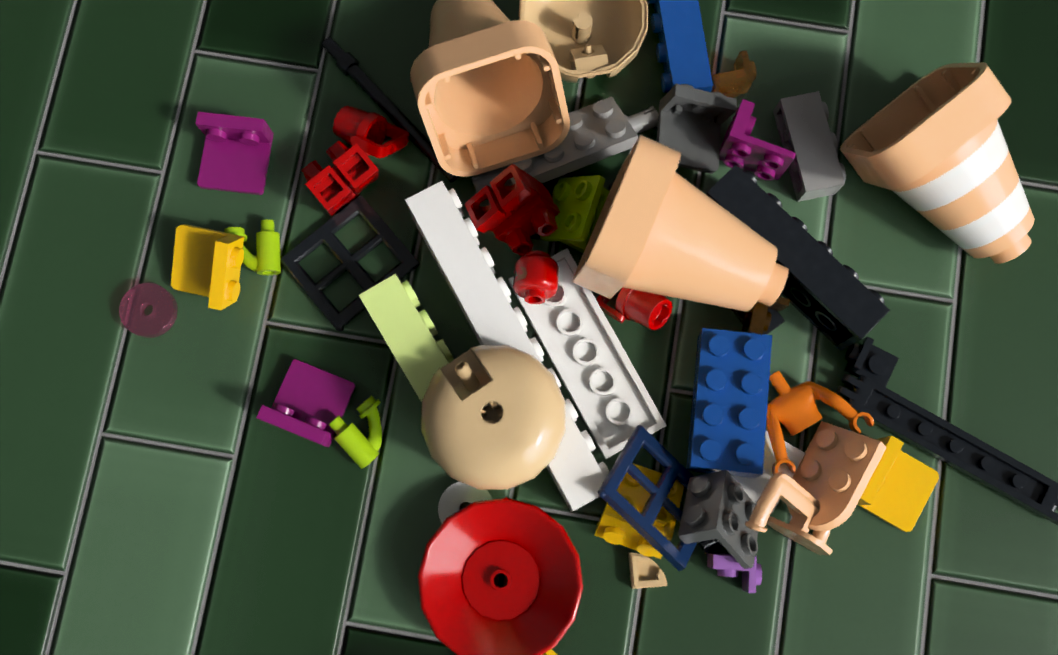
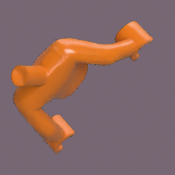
M780 371L775 372L769 377L770 382L779 394L767 405L766 428L776 459L772 466L773 476L779 472V466L782 463L786 464L792 473L796 471L795 464L788 460L780 423L783 424L791 436L815 424L823 418L817 408L816 400L829 405L849 420V427L853 432L861 433L857 425L859 417H862L869 427H872L874 424V419L869 413H859L841 396L817 383L806 381L790 388Z

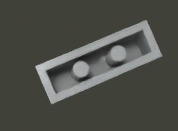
M819 91L780 99L773 114L782 147L796 153L788 169L797 202L836 194L845 184L846 171L844 165L839 163L837 157V138L834 132H830L827 104L822 102Z

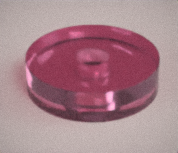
M142 283L132 287L123 296L119 307L120 319L125 328L144 338H154L166 333L175 323L178 313L174 296L165 288L154 283ZM152 305V313L145 316V308Z

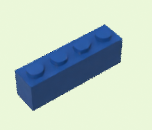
M648 0V4H653L655 12L651 15L653 33H658L660 42L656 44V55L658 63H663L664 73L661 74L663 93H668L675 84H688L695 89L711 92L713 82L698 0Z

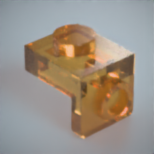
M747 50L739 52L734 63V71L712 75L713 88L711 92H720L724 96L731 98L748 93L753 81L756 79V66L753 60L749 61Z

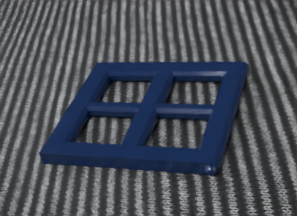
M637 425L598 490V495L678 571L685 569L697 542L685 544L680 539L677 547H675L653 526V523L662 506L677 521L681 522L682 511L667 496L676 479L687 489L689 478L694 476L642 425ZM642 446L665 468L656 486L632 463ZM627 472L651 494L641 513L617 491Z

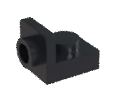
M868 336L851 345L845 355V360L848 363L844 371L857 378L859 375L866 376L886 387L899 358L872 345L874 339Z

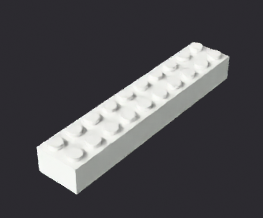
M440 181L405 199L415 225L480 345H509L535 356L542 363L544 361L542 357L544 352L535 337L528 338L526 334L528 331L526 325H528L519 307L512 309L510 305L512 302L510 299L511 293L502 276L497 279L495 278L494 274L496 272L493 267L495 264L487 248L479 249L478 245L480 243L477 238V230L469 217L466 219L462 218L464 217L461 209L462 204L453 188L447 190L443 181ZM552 367L549 368L548 370L555 376L558 386L561 387V383L556 373L554 372ZM568 398L565 400V433L555 458L546 467L570 512L600 497L598 490L606 479L609 470L604 462L599 464L596 462L591 453L596 447L586 430L579 431L575 423L578 414Z

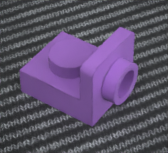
M707 554V567L717 569V576L738 577L739 571H742V590L747 593H756V585H760L762 581L761 564L757 563L756 556L753 568L744 569L731 554Z

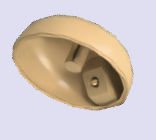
M520 0L519 20L532 22L544 31L558 63L561 80L568 83H577L578 78H594L597 75L606 74L608 78L613 77L634 60L648 31V4L646 0Z
M479 345L471 347L470 350L441 369L439 368L433 375L422 400L421 432L431 457L451 478L479 490L510 489L534 479L555 458L565 433V400L555 376L535 356L509 345Z

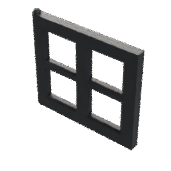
M362 195L358 196L285 256H280V261L284 268L334 328L340 332L344 330L345 325L364 311L366 307L358 296L339 312L322 290L346 271L366 291L394 274L401 281L420 265ZM360 214L377 235L351 254L336 237L335 233ZM384 242L400 263L375 283L358 261ZM325 243L341 264L315 283L299 262L321 244Z

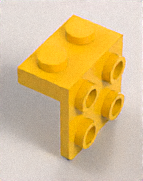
M187 224L178 226L176 228L171 275L172 288L209 297L208 308L223 310L235 303L240 293L239 279L244 260V236Z
M892 435L878 438L876 440L881 441L887 448L857 505L903 532H910L914 528L937 484L939 474L936 470L901 451L904 444L901 440Z
M634 464L656 486L662 473ZM628 472L617 488V491L640 513L651 495ZM676 479L667 497L679 508L684 486ZM606 503L594 535L603 538L610 544H620L638 551L641 555L661 559L662 555ZM662 506L653 526L671 541L676 519Z

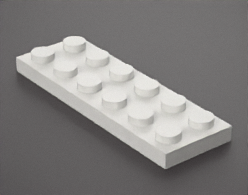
M565 249L551 257L559 266L558 290L553 297L546 299L544 303L529 304L524 298L517 295L513 288L514 276L508 279V283L603 457L607 459L623 450L637 425H642L650 434L659 431L667 425L592 291L572 283L578 266L569 250Z

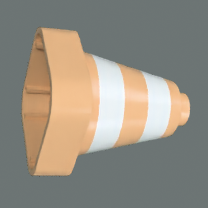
M951 63L935 69L919 79L855 130L841 145L840 151L865 183L892 190L973 258L990 257L994 263L1001 264L1015 259L1025 252L1031 244V238L1027 233L1034 224V216L997 120L1011 104V98L986 63Z

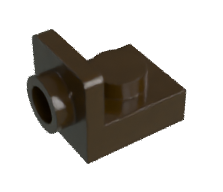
M780 294L776 302L770 307L757 301L745 313L741 332L759 335L767 332L771 322V312H768V308L782 311L789 307L790 299L782 298Z

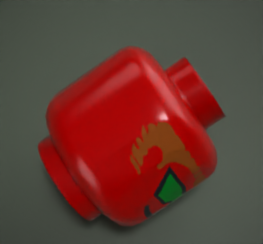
M530 251L518 259L514 268L513 282L516 294L524 298L529 304H542L546 299L553 297L558 290L559 266L548 253L543 251Z

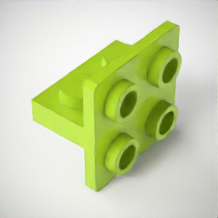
M600 175L560 178L553 190V203L560 210V213L555 216L558 229L549 236L542 237L540 235V238L544 241H560L583 253L609 194V190L603 187L605 178Z

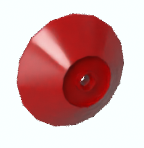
M510 498L475 501L447 517L427 542L417 575L421 610L436 638L456 655H542L558 644L575 621L583 591L579 554L564 527L538 506ZM499 573L505 574L508 578L507 584L503 587L497 586L494 582L495 576Z

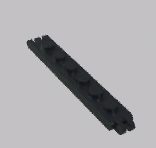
M844 374L841 381L853 389L850 391L845 387L838 386L835 393L846 399L859 413H869L873 417L874 423L1058 525V514L1055 513L1056 509L1058 510L1057 482L863 375H859L858 379L848 374Z

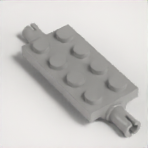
M609 97L570 112L569 132L563 142L555 149L513 164L539 182H547L631 149L638 139L637 134L658 127V112L654 106H651L649 109L627 116L623 114L613 97ZM510 165L471 177L476 192L478 193L486 185L491 187L490 182ZM514 178L507 180L504 186L514 185L516 183Z

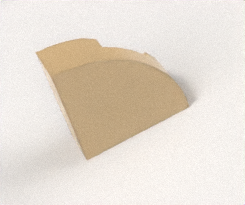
M628 553L632 589L668 586L664 572L655 561L639 553Z

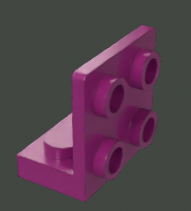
M742 99L727 128L720 147L719 160L723 161L730 168L737 165L740 169L752 171L760 179L767 181L779 180L793 162L796 153L750 136L757 119L751 116L755 103Z
M198 112L196 125L206 138L197 185L202 189L263 195L274 136L265 119Z
M294 359L272 407L269 408L262 405L256 418L320 445L330 447L335 432L328 424L337 416L343 417L356 385L353 382Z

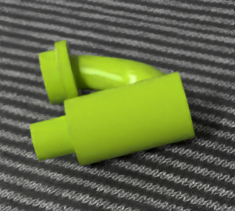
M261 220V232L256 233V256L251 254L243 244V264L252 271H256L259 275H278L281 273L280 233L275 232L274 220ZM240 227L224 229L225 233L244 236V242L247 241L245 229Z
M372 395L356 408L360 413L359 417L361 419L367 416L369 426L368 438L352 422L347 425L340 416H337L328 424L337 434L334 440L360 469L365 468L380 454L378 451L382 443V426L377 409L381 401L379 399L375 400Z

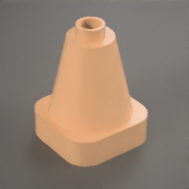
M437 0L435 2L430 18L429 48L423 51L414 61L410 78L419 112L439 165L452 175L470 177L545 154L559 146L569 132L570 118L558 63L544 31L538 25L529 21H510L492 0Z
M640 135L614 180L578 264L572 283L609 299L623 287L745 312L749 311L757 301L769 307L772 306L781 294L788 277V268L775 263L777 247L676 173L681 152Z

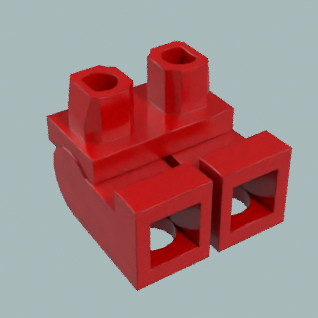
M340 141L329 147L326 154L333 161V167L328 165L323 169L314 160L302 169L307 180L305 185L331 216L343 205L360 194L369 184L378 179L379 169L357 143L350 149Z
M513 163L490 182L491 187L486 185L464 204L476 230L482 233L488 230L493 231L496 239L506 243L512 252L520 256H524L533 249L530 236L535 232L545 237L558 229L555 216L560 213V210L553 203V198L541 182ZM514 178L516 182L514 185L504 186L507 180ZM485 199L489 200L490 205L485 207L479 206Z

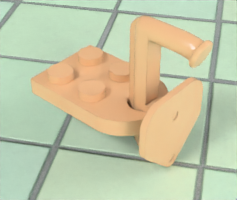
M821 421L793 477L791 478L787 474L778 472L769 479L753 509L749 521L745 522V526L759 532H766L767 528L765 525L768 524L774 530L816 554L831 555L833 550L825 544L830 530L838 527L851 516L887 447L879 440ZM779 498L786 503L790 514L793 516L789 524L770 516ZM809 529L814 530L812 535L808 533Z

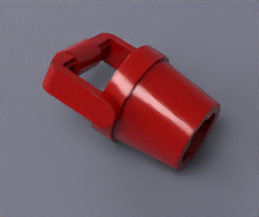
M349 105L340 109L333 123V132L336 136L352 146L357 143L367 156L372 155L376 158H384L403 149L408 143L409 133L388 123L385 117L375 112L370 113ZM385 136L392 138L391 140L382 144L385 139Z
M622 288L616 299V310L607 305L610 300L609 298L599 295L596 299L602 311L618 322L623 323L626 319L651 330L661 328L668 321L673 307L672 302L663 295Z

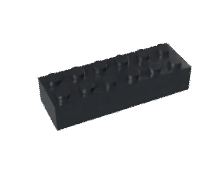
M735 165L706 193L708 197L777 247L775 263L788 268V277L781 294L786 299H790V303L840 351L862 340L890 311L884 305L885 301L879 293L866 288L858 280V274L851 267L842 265L833 256V252L827 244L813 238L807 232L806 225L799 218L791 217L782 208V203L775 195L766 193L757 185L756 178L749 171L741 170Z

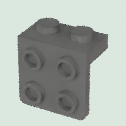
M675 84L659 101L657 142L681 152L678 167L713 174L719 168L721 124L736 112L737 99L724 96L720 92H707L695 89L688 84Z
M727 470L690 477L678 537L685 544L718 539L744 569L753 568L755 555L758 552V531L745 526V522L749 521L756 504L746 494L741 484L737 483Z

